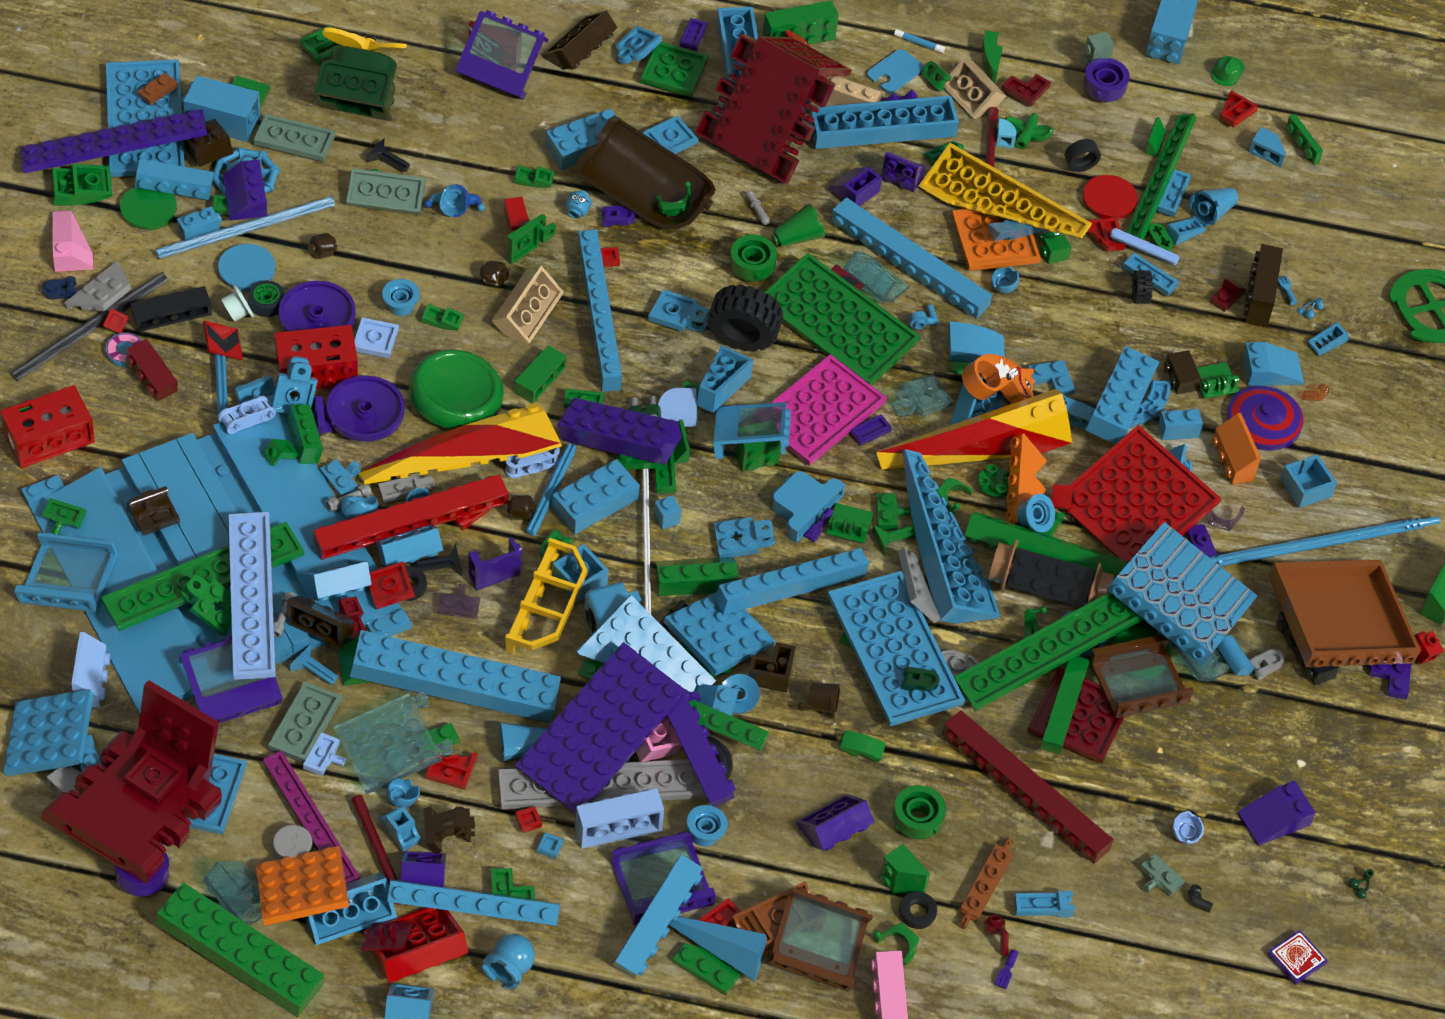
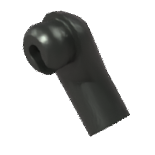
M1193 884L1191 889L1188 890V896L1192 905L1210 913L1213 903L1203 899L1201 895L1202 888L1197 884Z

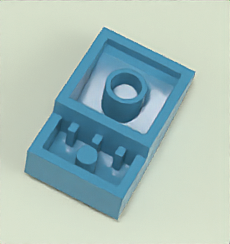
M950 321L948 328L949 360L973 362L985 354H996L1005 357L1003 335L978 325Z

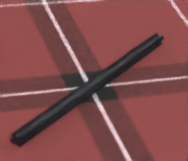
M163 272L159 273L105 311H102L55 344L11 372L13 378L18 382V380L24 378L23 375L30 374L31 371L33 372V369L39 368V366L51 360L52 357L54 358V355L56 356V354L58 355V353L60 354V352L66 350L65 347L67 348V346L75 344L79 339L81 340L88 333L90 334L94 329L96 330V328L102 326L111 309L118 312L126 310L127 306H131L130 303L141 300L142 297L144 298V296L150 294L155 288L157 289V287L159 288V286L165 284L166 281L168 282V278Z

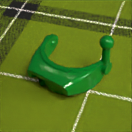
M689 181L684 184L687 189V195L682 200L665 202L661 200L660 195L656 196L660 213L667 217L678 216L689 208L690 199H692L691 183Z
M948 477L936 492L940 498H945L948 512L955 514V510L960 508V504L956 502L953 507L950 505L947 498L948 491L960 490L971 495L972 488L956 479Z
M1045 606L1025 611L1023 639L1032 635L1033 632L1039 631V624L1035 613H1046L1047 608Z
M903 923L896 924L883 934L880 931L874 932L877 943H880L889 936L904 938L909 944V951L903 959V965H907L912 961L920 938Z

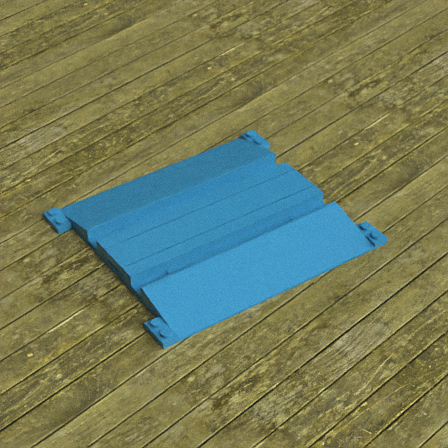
M273 394L266 396V398L268 399V404L270 406L272 403ZM276 412V415L271 420L245 428L234 434H229L223 423L214 424L213 434L200 439H196L193 433L177 438V441L175 439L122 459L121 469L105 474L100 467L67 486H64L59 475L21 489L43 533H50L55 524L54 521L45 519L42 516L49 499L52 498L84 508L87 511L79 529L62 526L59 535H71L80 538L89 537L97 540L106 539L114 542L118 555L101 597L228 546L229 514L269 512L270 528L287 521L304 549V556L272 568L274 622H276L283 606L282 599L286 592H292L296 596L300 595L305 598H311L308 597L302 587L296 572L347 559L367 561L369 572L378 570L366 547L321 560L313 542L314 530L321 526H330L338 521L349 519L344 517L341 506L336 511L329 512L326 509L325 501L335 497L317 464H299L296 457L295 460L280 459L275 466H271L263 455V451L272 439L288 440L294 447L286 421L288 417L286 413ZM166 486L169 491L167 495L180 517V523L142 536L127 508V502L129 499L140 496L142 492ZM52 549L72 588L95 590L109 558L108 555ZM231 586L226 587L231 592ZM365 586L363 591H346L347 594L343 596L330 595L329 599L323 601L311 598L316 603L328 606L339 613V599L357 596L364 612L361 620L364 627L372 633L391 637L412 628L409 617L404 609L400 607L399 603L376 609L369 586ZM101 598L95 612L85 611L100 641L106 644L107 653L111 655L110 660L139 714L144 684L148 680L183 701L194 698L183 663L180 664L179 661L180 654H183L184 650L194 648V650L200 649L209 642H214V644L222 642V639L232 636V623L221 636L191 613L189 610L193 605L187 603L119 632L103 605ZM213 603L216 611L222 610L220 604ZM287 615L283 634L280 638L274 637L275 665L300 655L311 643L313 650L328 644V642L288 625ZM232 648L190 661L201 694L236 681L233 677Z

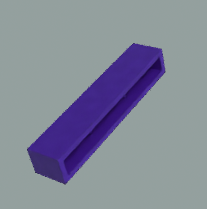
M685 689L687 693L669 712L667 717L710 805L717 807L734 799L733 791L736 788L731 779H726L724 773L727 770L722 761L718 762L715 756L718 754L714 743L709 744L706 738L709 736L705 725L700 726L698 719L701 717L697 708L691 707L689 701L692 699L688 690Z

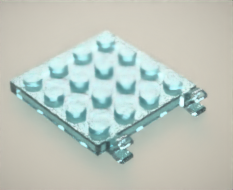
M421 692L414 697H411L410 693L334 727L366 795L389 785L392 780L405 778L442 761L441 755H450L454 752L449 739L435 745L417 709L430 705L425 692Z

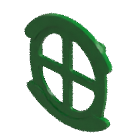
M1419 269L1401 276L1394 283L1389 300L1397 303L1403 318L1413 329L1410 334L1411 338L1421 342L1445 343V315L1441 308L1445 307V300L1437 301L1426 284L1433 282L1445 286V271ZM1419 286L1429 304L1414 308L1408 307L1406 302L1407 292L1411 287ZM1434 311L1444 329L1437 330L1420 323L1413 315Z

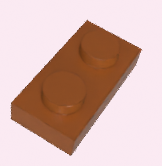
M163 73L140 89L138 96L151 106L178 87L177 81L168 74Z

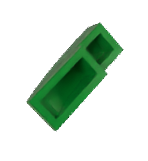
M985 30L982 44V61L987 76L995 83L1003 46L997 45L998 32Z

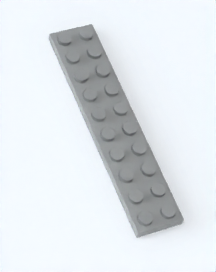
M683 759L627 762L594 800L616 798L623 794L639 793L645 789H658L661 801L707 797L689 760ZM518 768L498 770L501 809L564 806Z

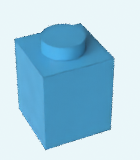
M673 495L655 501L654 516L662 530L680 524L681 508Z

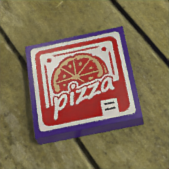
M1300 930L1269 950L1267 954L1295 985L1328 962Z

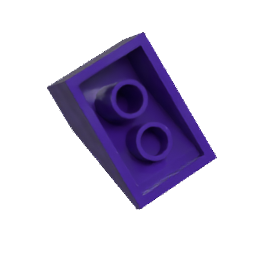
M1294 780L1276 787L1239 810L1237 814L1257 846L1311 826L1316 812Z

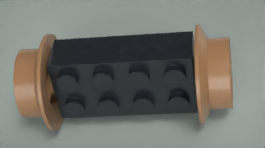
M1016 539L1012 545L999 542L988 579L989 581L1000 583L1002 593H1004L1007 585L1083 607L1088 596V603L1109 593L1107 588L1113 582L1114 575L1103 572L1102 564L1099 562L1094 581H1092L1095 569L1023 548L1017 549L1019 539Z

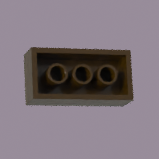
M1261 244L1260 250L1255 252L1254 262L1256 263L1252 262L1250 270L1253 277L1250 276L1248 287L1251 290L1247 291L1246 301L1248 304H1245L1243 315H1246L1245 323L1263 327L1268 326L1275 303L1283 248Z

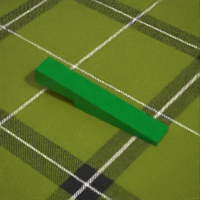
M1076 656L1068 661L1040 749L1056 754L1061 753L1090 660Z

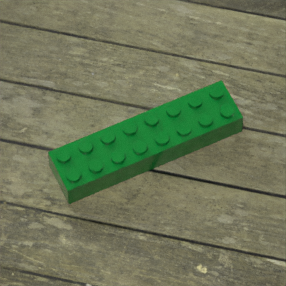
M184 882L157 913V926L297 1018L323 986V973Z

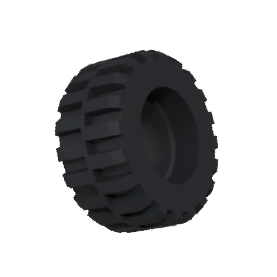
M742 284L737 286L729 285L715 294L707 317V323L712 334L718 340H722V343L725 345H730L734 349H742V351L751 350L756 352L769 348L776 341L783 321V311L778 301L774 300L769 293H764L761 289L758 290L753 286L747 287Z

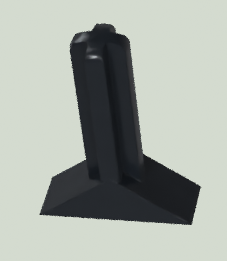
M385 137L366 155V163L382 159L403 172H407L410 167L408 162L384 149Z
M456 543L449 556L417 560L415 562L416 568L421 571L451 567L462 576Z

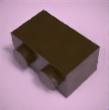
M1190 351L1169 353L1166 362H1164V370L1168 373L1171 387H1174L1176 394L1198 391L1201 377Z

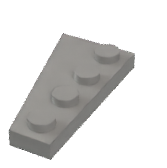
M902 548L898 551L910 602L932 622L936 623L941 618L918 564V558L913 552Z

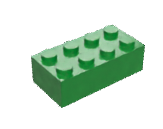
M832 0L765 12L762 36L785 37V31L790 30L803 37L809 45L832 41L836 39L839 15Z

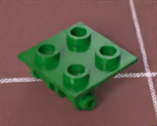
M1227 362L1197 368L1201 377L1199 388L1204 399L1240 392L1237 383L1240 381L1239 376L1231 373Z
M836 503L832 517L829 520L827 534L865 544L874 512Z

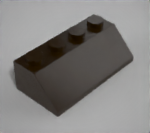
M607 10L586 15L546 50L542 57L562 70H573L580 65L579 62L591 56V51L601 47L604 40L611 38L614 35L613 32L618 27Z

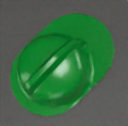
M1221 57L1212 69V79L1222 86L1234 85L1243 74L1245 66L1236 57Z

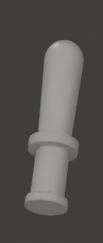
M753 191L747 192L746 198L749 199L750 206L755 210L763 225L769 224L770 219L761 207L760 200H757Z

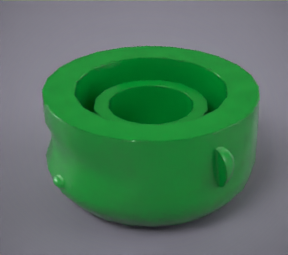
M746 235L738 238L733 243L730 253V266L736 276L746 281L758 282L767 279L774 272L777 249L769 239L760 235Z
M914 785L902 790L895 800L893 809L895 827L905 836L918 840L936 835L942 828L946 815V804L943 797L933 788L923 785ZM919 811L924 813L927 817L916 818L911 814V812Z

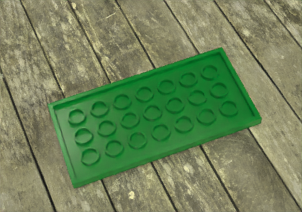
M809 253L804 255L764 292L766 294L769 293L774 300L778 301L783 311V323L827 356L831 354L871 386L920 341V335Z

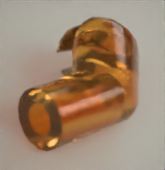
M1322 383L1315 391H1304L1303 399L1322 401L1329 394V386Z

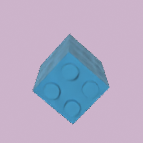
M1161 0L1151 31L1146 56L1180 65L1198 0Z
M198 75L190 83L187 95H184L182 98L183 113L190 112L191 110H203L205 122L216 119L229 135V138L248 142L260 118L258 91Z

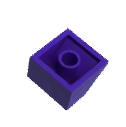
M404 851L401 881L444 887L446 853Z

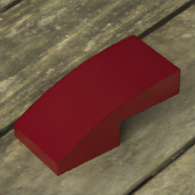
M357 596L338 600L339 613L348 615L354 622V631L347 640L348 642L359 636L361 630L366 631L361 620L364 612Z

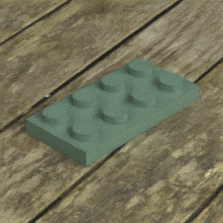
M265 114L254 138V145L324 162L336 136V131Z
M352 168L346 204L349 206L420 215L426 178Z
M304 682L268 744V749L276 753L282 750L285 756L304 763L321 732L324 733L342 701V696Z

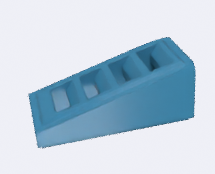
M1195 217L1168 224L1166 228L1173 241V245L1183 243L1206 230Z
M1336 322L1308 340L1307 343L1320 356L1347 342L1349 334ZM1324 339L1327 342V345H1325L1321 340ZM1316 342L1321 345V349L1315 345Z

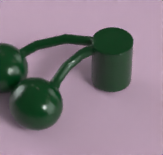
M1372 869L1366 870L1364 873L1365 879L1362 881H1358L1356 878L1349 880V885L1353 889L1358 888L1359 883L1368 881L1366 890L1363 888L1356 890V895L1360 899H1364L1367 896L1366 891L1370 885L1369 879L1374 875Z

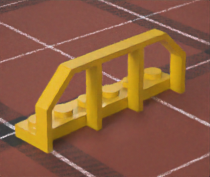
M549 538L548 548L538 570L534 571V579L524 601L521 600L520 610L510 633L505 636L507 652L513 654L516 647L535 650L559 640L587 576V567L576 546ZM557 549L573 554L582 572L577 584L551 576L552 565L559 559ZM545 583L573 592L564 614L538 606V603H536L538 597L542 598ZM536 613L560 622L555 633L535 641H527L521 636L523 631H527L529 627V617L531 614Z

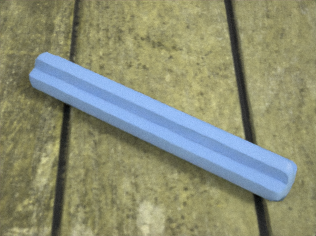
M1113 228L1110 237L1172 265L1178 263L1179 255L1117 228Z

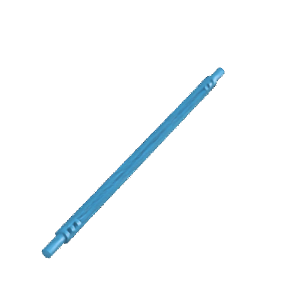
M1438 516L1425 519H1409L1209 558L1222 567L1419 530L1424 526L1439 524L1440 519Z

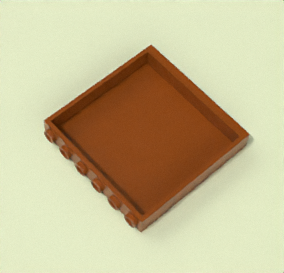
M1381 559L1274 562L1268 577L1306 667L1390 665L1415 662L1421 650Z

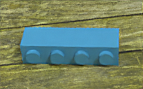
M140 159L135 187L209 200L214 172Z

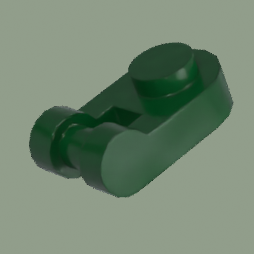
M905 667L903 672L905 679L902 681V688L904 690L934 691L938 688L940 677L932 670Z

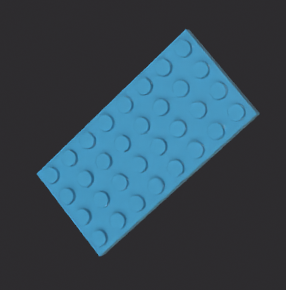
M179 59L106 63L108 129L119 125L134 124L138 121H149L157 117L163 118L173 114H182ZM163 73L168 74L177 81L178 87L151 106L138 96L140 89ZM183 140L110 155L111 177L136 176L140 159L185 167Z
M902 571L828 591L827 596L889 726L964 705L965 699L922 612L910 602ZM915 667L935 671L940 677L938 688L934 691L904 690L902 688V681L905 679L903 676L904 668Z

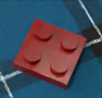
M404 561L369 572L371 579L369 588L376 609L415 597Z

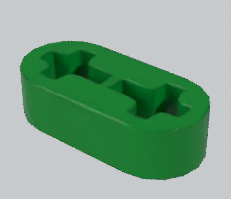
M1159 223L1151 224L1147 234L1151 243L1171 252L1173 241L1164 226Z

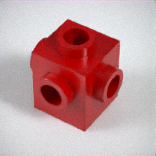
M1421 631L1414 635L1421 650L1416 658L1419 665L1435 660L1444 652L1434 631L1427 633Z

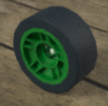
M265 280L254 284L248 294L251 310L263 317L279 314V305L285 295L284 289L274 281Z

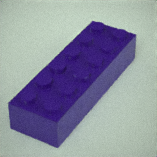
M575 397L557 424L562 441L663 465L667 463L681 439L678 421Z

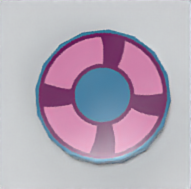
M120 333L113 336L106 344L107 358L114 365L129 367L125 360L127 348L141 342L142 339L131 333Z

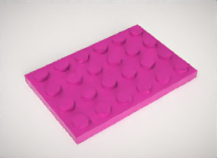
M830 354L771 403L786 402L787 409H791L789 447L786 448L810 466L849 434L852 428L861 424L885 404L887 397ZM782 408L762 409L753 417V422L757 426L774 422L780 433Z

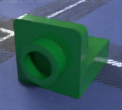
M272 439L263 451V455L271 466H275L280 459L295 460L299 455L290 441Z

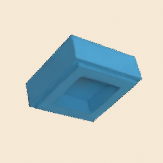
M544 832L536 853L556 859L564 839Z

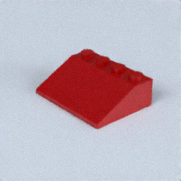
M428 907L385 922L414 923L403 951H371L388 983L399 981L412 974H418L425 969L439 966L441 963L460 958L462 955L469 953L465 933L448 910ZM370 928L363 931L365 939Z

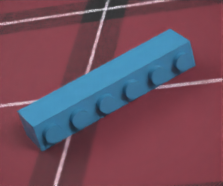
M682 854L679 856L612 964L633 979L638 974L642 976L648 966L645 963L649 956L653 958L659 948L656 945L660 938L664 940L670 930L667 927L671 920L675 922L681 912L678 909L682 902L684 904L687 903L692 895L689 892L692 885L697 886L703 877L700 874L703 869L701 866Z

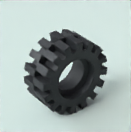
M1150 270L1134 271L1132 279V299L1134 304H1150L1153 277Z

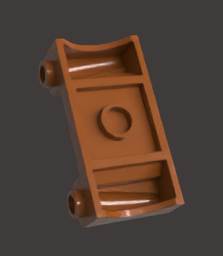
M806 881L732 916L731 925L733 928L766 934L767 943L761 959L769 954L768 951L771 945L774 944L788 892L793 888L801 887L810 893ZM794 900L783 939L804 929L808 933L819 932L824 927L823 924L827 917L826 913L818 907Z

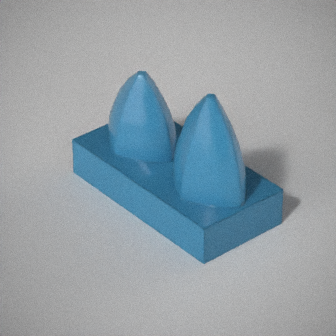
M267 375L245 385L238 384L235 388L238 405L256 399L259 396L266 397L274 394L273 378Z

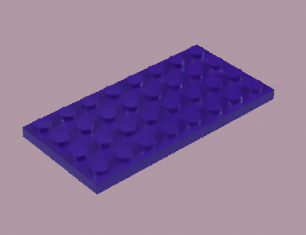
M623 642L515 766L576 815V806L586 802L591 803L687 692Z

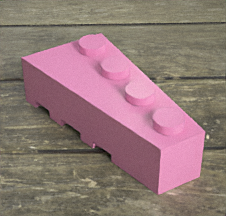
M902 951L876 952L874 958L871 959L872 987L876 999L874 1002L875 1014L878 1015V1019H908Z

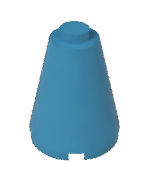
M1233 188L1200 190L1191 196L1189 208L1190 211L1193 210V218L1195 217L1203 226L1215 224L1236 205L1239 197Z

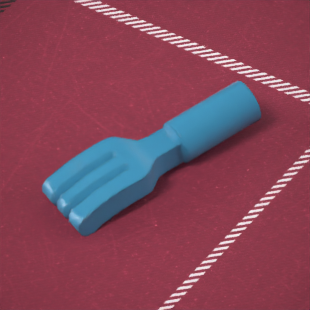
M1287 276L1279 277L1278 285L1284 290L1290 304H1297V300L1290 289V280Z

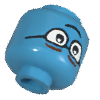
M583 190L571 192L565 203L567 214L575 219L586 216L592 201L588 193Z

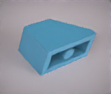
M1261 127L1252 140L1249 153L1282 167L1286 152L1278 135Z

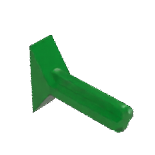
M873 525L872 529L884 556L888 543L916 536L914 525L889 532Z

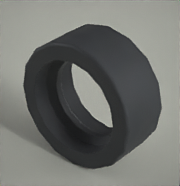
M1081 139L1072 143L1066 149L1064 156L1072 171L1083 172L1097 165L1100 161L1101 153L1095 141L1092 139ZM1089 152L1086 156L1077 158L1081 154Z

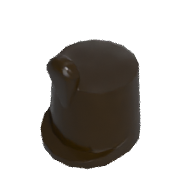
M812 682L808 704L799 703L798 710H816L831 714V718L834 719L839 702L840 684Z

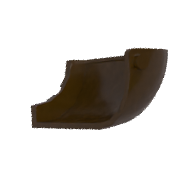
M616 115L608 119L596 138L599 142L594 147L590 146L580 156L572 170L574 174L634 213L663 229H680L691 224L704 209L708 210L713 203L711 199L716 191L714 184L704 173ZM689 181L691 183L690 191L692 196L689 208L678 216L667 217L660 213L656 196L660 195L661 200L665 202L682 200L687 195V189L684 184Z

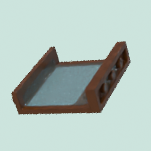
M1163 634L1092 649L1089 663L1115 718L1148 713L1152 710L1166 709L1170 706L1184 705L1190 702L1194 690L1192 687L1185 689L1166 650L1169 639Z
M793 888L787 895L768 964L848 992L854 987L856 979H853V974L867 924L872 920L873 915L867 914L868 912L861 908H850L848 904L841 901H830L824 895L810 894L804 888Z

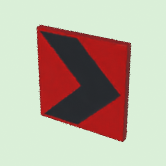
M203 321L208 352L238 360L243 359L238 329Z

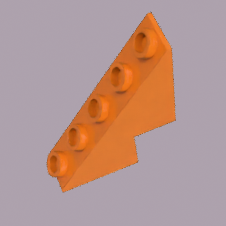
M1024 433L1013 437L1010 442V474L1008 477L1009 488L1006 499L1007 513L1005 520L1013 524L1019 522L1017 518L1019 505L1027 501L1032 495L1043 494L1046 491L1045 487L1034 475L1047 460Z

